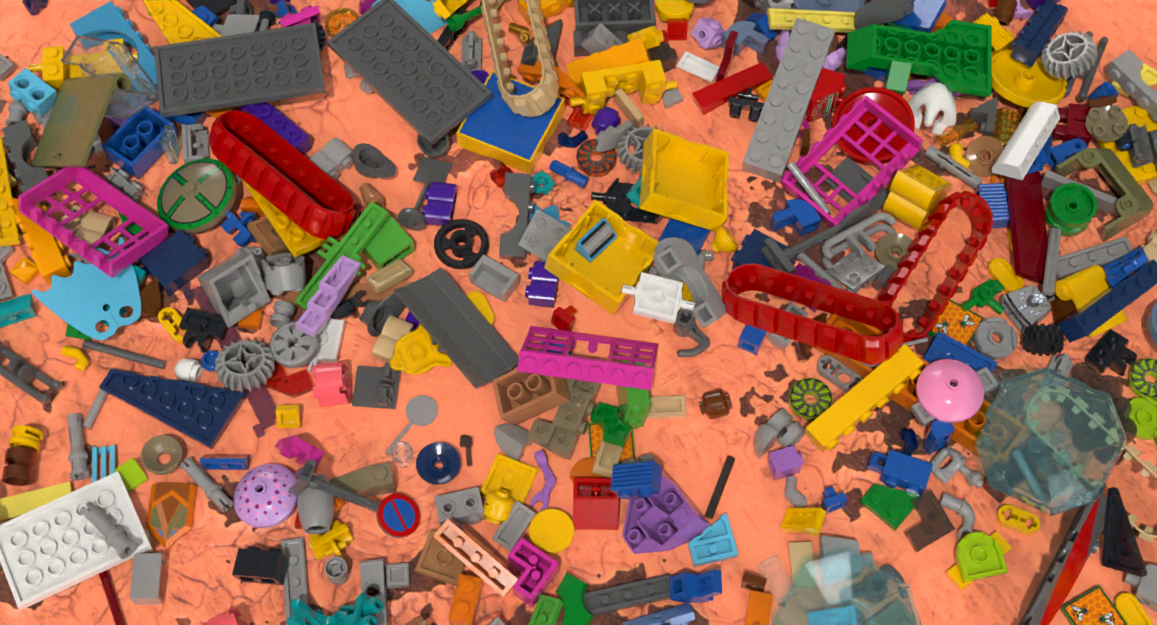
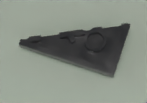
M1115 487L1108 488L1102 566L1144 577L1147 575V570L1119 489Z

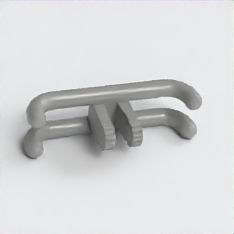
M879 212L829 238L822 245V263L827 270L833 269V263L830 259L848 248L857 254L858 257L864 256L865 251L859 242L869 251L875 250V243L871 240L870 236L878 232L896 233V230L890 226L896 223V219L889 213ZM878 221H886V222L888 223V224L879 223V224H876V225H873V226L869 227L870 225H872V224H874V223H876V222H878ZM846 239V241H844V242H842V243H840V244L834 246L835 244H837V243H839V242H841V241H843V240Z

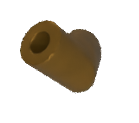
M512 22L509 24L508 32L517 34L522 44L526 45L532 39L528 27Z

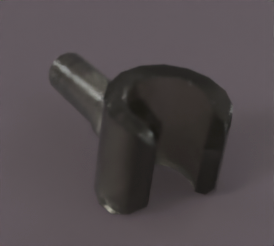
M461 435L459 447L466 448L467 466H473L471 455L473 440L469 435Z

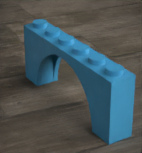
M112 1L70 23V26L84 49L91 45L102 43L104 40L123 38L125 44L133 47L138 52L137 66L129 77L132 84L131 89L126 94H120L127 107L135 111L142 104L146 105L159 97L155 57L152 55L154 53L149 44L144 45V39L139 31L135 32L133 30L135 28L129 18L125 20L122 9L119 6L115 7Z

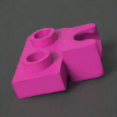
M295 435L279 439L275 445V448L280 450L282 456L288 459L297 458L296 462L300 465H303L307 459L317 462L316 468L324 455V452Z

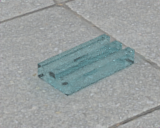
M165 125V132L162 134L163 139H161L160 143L169 164H177L181 146L174 128L171 125Z

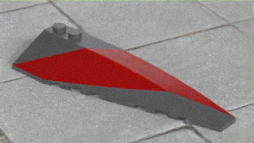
M1097 486L1079 508L1019 625H1049L1070 593L1090 554L1096 553L1101 544L1098 538L1100 534L1104 536L1107 501L1102 487Z

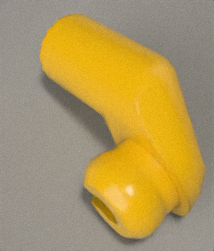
M63 346L61 354L74 358L77 361L74 367L78 371L83 372L86 370V367H89V359L79 348Z

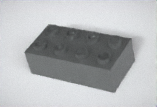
M574 0L575 30H581L582 34L589 33L601 23L610 32L626 31L631 34L655 26L654 1Z

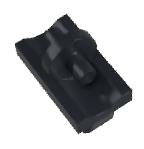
M748 87L747 93L739 92V98L729 97V117L740 119L741 111L747 110L749 111L748 121L757 123L765 103L756 102L759 95L751 94L752 88Z

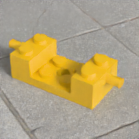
M123 38L104 40L103 50L75 54H66L63 45L42 48L41 63L29 64V71L32 73L42 71L43 81L58 93L63 81L67 78L124 73L129 76V61L138 60L139 55L138 52H128ZM87 68L93 69L88 74L83 73Z
M660 60L581 73L579 86L585 95L583 98H570L569 102L571 107L581 105L583 114H596L598 109L604 108L606 97L614 96L615 91L621 88L626 94L638 91L641 104H655L661 101L664 91L677 89L676 80L666 82Z

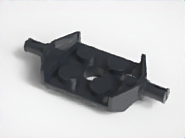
M616 178L604 193L592 191L591 200L603 201L607 208L618 214L623 220L657 224L664 217L633 207L626 194L634 184L621 183L619 178Z

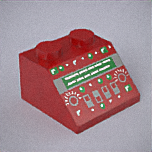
M822 67L809 102L806 116L808 123L835 112L836 107L844 98L847 83H844L845 74Z

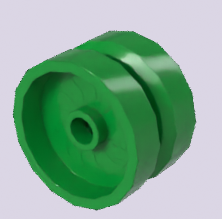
M1066 183L1057 187L1045 207L1046 224L1050 229L1052 227L1060 228L1062 236H1077L1084 232L1096 214L1098 206L1096 197L1090 189L1081 184Z

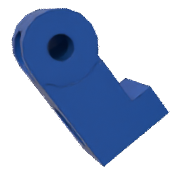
M1076 138L1052 147L1050 163L1048 165L1055 173L1057 165L1086 149V143L1082 139Z

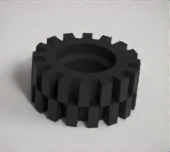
M1041 323L1040 326L1033 324V327L1027 326L1024 329L1023 349L1026 352H1031L1033 355L1037 353L1038 356H1042V354L1050 356V354L1056 355L1061 353L1063 350L1064 333L1058 326L1052 327V324L1046 326L1045 323Z

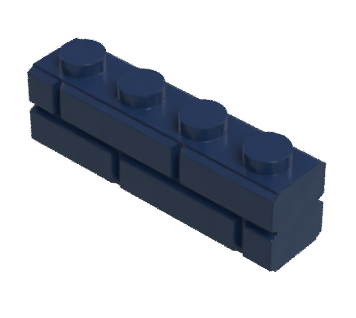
M1046 0L1043 5L1039 4L1034 13L1036 16L1031 15L1027 22L1028 27L1024 26L1019 34L1021 38L1016 37L1012 43L1011 48L1014 50L1011 57L1019 62L1022 61L1023 64L1029 67L1033 66L1041 55V51L1044 50L1045 44L1049 43V39L1053 37L1062 24L1068 8L1061 4L1057 5V2L1053 0Z

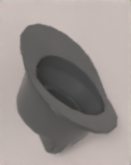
M366 143L357 144L354 147V166L360 175L369 178H389L396 174L395 164L376 147Z
M392 294L383 301L373 300L369 302L359 319L367 326L368 333L373 337H377L381 334L388 317L391 315L398 318L403 312L405 305L396 294Z

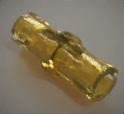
M969 118L959 125L951 126L950 130L936 137L937 143L940 144V147L944 148L955 140L960 141L964 135L977 129L976 122H973L974 119Z

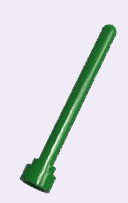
M482 5L462 15L453 14L447 18L449 28L454 32L463 28L466 21L482 14Z

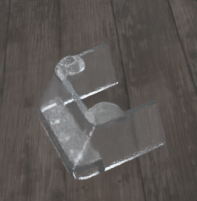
M77 35L61 59L62 63L79 65L82 73L86 76L124 73L129 76L132 84L131 89L115 90L110 98L104 117L128 119L159 99L156 85L129 49L119 42Z

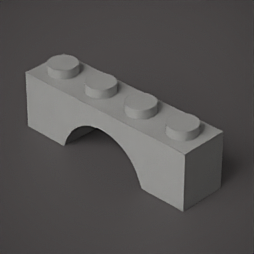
M1129 49L1111 62L1106 73L1157 122V90L1145 84L1140 73L1143 62Z
M683 238L656 256L667 274L679 277L687 285L692 295V300L695 302L692 313L702 328H705L726 314L725 304L722 303L720 294Z

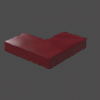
M731 30L727 38L716 82L727 78L736 52L738 32Z

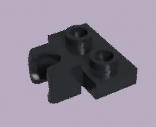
M187 307L179 324L180 329L186 331L183 337V345L189 349L194 342H198L202 353L207 351L211 342L210 338L221 341L227 328L222 317Z
M1110 329L1085 357L1084 362L1101 373H1104L1110 366V370L1120 376H1124L1127 364L1134 365L1137 355L1127 348L1128 339Z

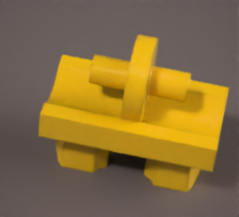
M656 26L627 35L628 40L642 37L647 50L660 46V43L664 42L662 30H656Z
M338 520L332 522L330 532L323 536L322 534L309 535V546L317 561L334 553L336 556L342 557L339 550L354 541L346 524H341Z

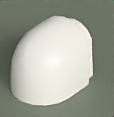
M190 358L179 360L174 367L178 380L198 383L205 370L197 360Z

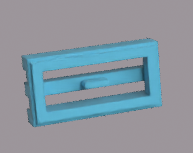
M110 445V447L101 446V448L92 447V483L99 480V454H101V479L107 476V453H110V474L115 473L114 470L117 468V447L115 445Z

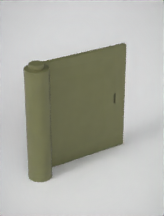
M124 73L65 79L60 87L30 166L36 168L85 167L112 95L126 94L130 91L132 84L129 76Z

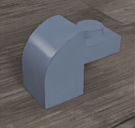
M739 21L731 25L724 33L721 47L725 48L727 38L732 30L738 32L735 52L737 57L746 46L764 55L768 48L769 38L762 33L756 32V23Z

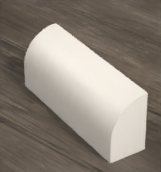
M1046 102L1031 104L993 165L992 173L1019 180L1024 179L1060 120L1057 105Z

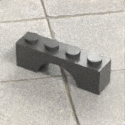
M26 120L2 128L5 137H2L6 149L10 148L11 151L8 153L12 165L16 164L17 169H14L18 181L22 180L23 183L20 186L22 193L49 177L45 168H36L27 164L30 153L38 145Z
M505 172L504 195L505 198L511 200L519 209V218L511 230L500 235V259L525 260L526 255H530V252L518 246V243L530 223L528 221L529 213L533 214L534 202L530 201V194L535 192V181H532L531 174Z

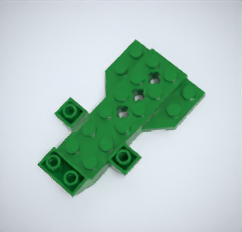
M951 20L942 29L929 33L912 30L908 25L890 22L887 23V26L872 24L848 32L846 68L866 71L867 67L887 69L885 88L896 93L905 94L909 75L914 73L936 77L952 92L989 97L992 93V26Z

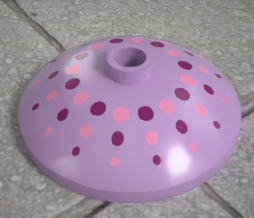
M273 463L262 464L248 471L241 478L234 492V508L239 518L247 525L255 528L273 527L287 519L295 509L298 495L295 496L288 493L289 488L297 481L293 473L286 467Z

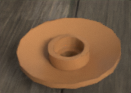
M980 136L974 139L967 147L965 154L966 160L971 162L969 170L982 177L994 175L992 167L1004 149L1003 144L991 136ZM986 153H990L991 158L989 160L985 159Z

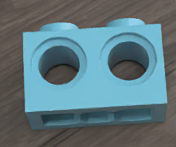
M27 68L8 82L10 96L15 101L22 102L31 113L35 112L40 117L53 107L57 98L56 90Z

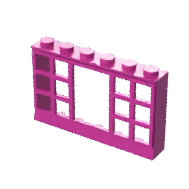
M866 95L862 100H857L852 110L848 114H843L838 124L834 128H829L824 138L820 142H815L810 152L806 156L800 157L796 163L803 174L813 165L824 173L815 184L808 178L807 180L817 193L825 199L826 205L830 203L840 211L836 217L832 218L808 198L807 192L804 194L794 186L798 180L790 170L786 171L782 176V189L786 190L795 199L808 202L814 207L826 225L834 227L840 224L853 210L868 204L897 174L898 170H901L922 149L923 140ZM867 111L878 118L870 128H867L859 121ZM882 122L893 130L885 140H882L873 132ZM854 124L866 132L857 142L845 134ZM897 134L908 142L900 152H897L888 144ZM868 136H871L880 144L871 154L860 146ZM841 137L882 169L858 194L854 193L817 162ZM883 148H886L895 156L886 166L875 158ZM826 178H830L838 185L830 196L818 188ZM842 189L853 197L844 208L833 200Z
M86 166L64 167L18 196L20 213L111 278H114L123 269L168 239V225L163 220H160L150 213L149 210L137 204L132 198L127 197L116 187L104 181L102 177L94 174ZM76 181L83 188L76 193H72L65 186ZM58 190L69 196L60 203L50 197V195ZM87 191L98 197L89 204L79 198V196ZM45 199L54 207L43 213L38 206L35 207L34 205ZM73 200L83 206V208L75 213L64 207ZM102 201L128 218L127 221L91 245L75 236L70 229L63 227ZM60 210L69 217L57 223L55 218H50L49 216ZM133 222L144 229L135 236L124 229ZM118 232L129 239L120 246L110 240ZM147 233H149L146 237H144L143 239L139 240L141 237H143L144 235H146ZM104 242L114 249L105 256L101 251L95 250L96 247ZM132 243H135L134 245H132L131 247H129L127 250H124L125 248H127L128 246H130ZM120 253L118 256H116V257L113 258L112 260H109L110 258H112V257L115 256L116 254Z
M530 326L519 352L518 372L651 390L659 344ZM534 334L546 335V338L537 337ZM555 337L567 338V341L555 339ZM576 340L589 341L588 351L590 353L596 352L598 343L610 344L607 360L568 355L569 350L575 348ZM533 341L545 342V344L533 343ZM550 343L561 344V345H566V346H565V347L552 346V345H550ZM619 346L631 347L632 349L619 348ZM532 347H533V348H540V349H542V351L531 350V349H532ZM640 349L653 350V352L640 351ZM547 350L562 351L563 354L547 352ZM618 353H625V354H631V355H630V356H623V355H617V354H618ZM639 355L651 357V359H644L638 357ZM613 359L625 360V361H629V363L615 362V361H612V360H613ZM634 362L647 363V364H650V366L637 365V364H633V363H634Z

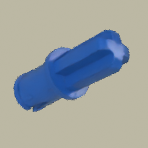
M553 160L550 164L549 169L564 177L566 182L570 181L582 189L587 185L589 177L576 171L573 166L570 168L557 160Z

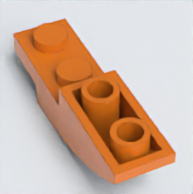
M537 59L535 66L520 64L517 72L523 76V80L526 82L540 83L542 78L541 62ZM554 65L558 75V96L559 94H564L569 98H583L585 94L580 86Z

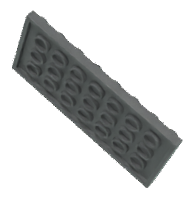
M394 0L379 1L327 41L328 47L430 146L493 97L492 92Z
M315 23L154 46L159 107L162 118L326 93Z

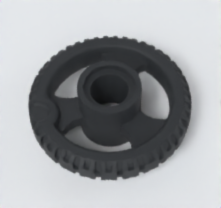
M456 219L447 222L438 230L434 240V249L438 259L446 266L454 269H467L475 266L481 256L487 254L489 246L488 236L483 227L468 219ZM464 228V230H457L453 232L450 239L444 237L449 231L453 229ZM474 235H479L481 239V247L478 253L472 252L471 238ZM460 242L466 243V244H464V245H462V246L457 245V244L460 243ZM451 249L454 256L463 258V260L451 259L443 251Z

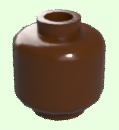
M721 388L703 393L702 401L699 402L702 415L706 414L711 420L729 415L730 409L733 408L729 393L724 392Z

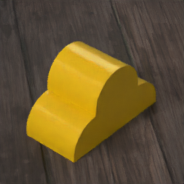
M918 164L898 170L890 187L891 192L884 203L883 211L919 231L922 225L928 222L927 217L932 209L938 206V202L946 197L953 184Z

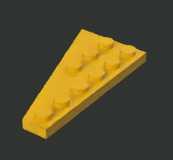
M142 0L169 44L222 37L177 0Z
M242 180L294 258L322 246L323 243H329L326 239H320L305 232Z

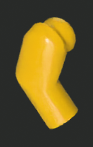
M960 143L951 144L949 147L951 158L968 169L971 162L963 158V146Z

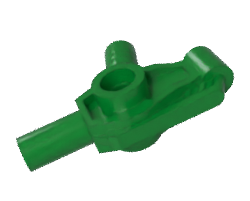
M989 279L971 291L970 299L961 304V309L967 311L974 306L983 308L988 305L1000 315L1005 308L994 300L993 297L1001 293L1005 287L999 280Z

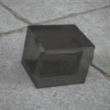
M668 42L648 50L652 61H661L664 73L676 68L678 55Z

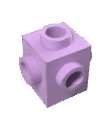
M708 17L700 18L690 34L698 41L702 48L708 49L719 47L724 40L722 37L726 31L722 28V24L719 21Z

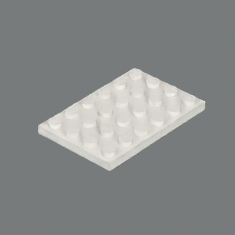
M118 471L0 525V562L20 611L134 558V555L137 553H144L152 549ZM92 502L115 528H121L125 532V536L137 544L134 553L128 558L121 559L117 554L118 552L106 544L105 537L80 513L81 507L84 506L90 511L85 504Z

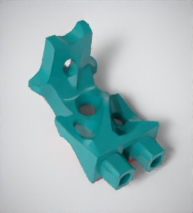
M361 593L355 599V604L340 606L339 610H335L332 616H326L321 610H312L302 600L293 599L290 602L292 615L288 617L287 623L289 625H307L305 619H307L310 625H378L375 616L377 613L382 612L384 604L377 597L369 598L364 593Z

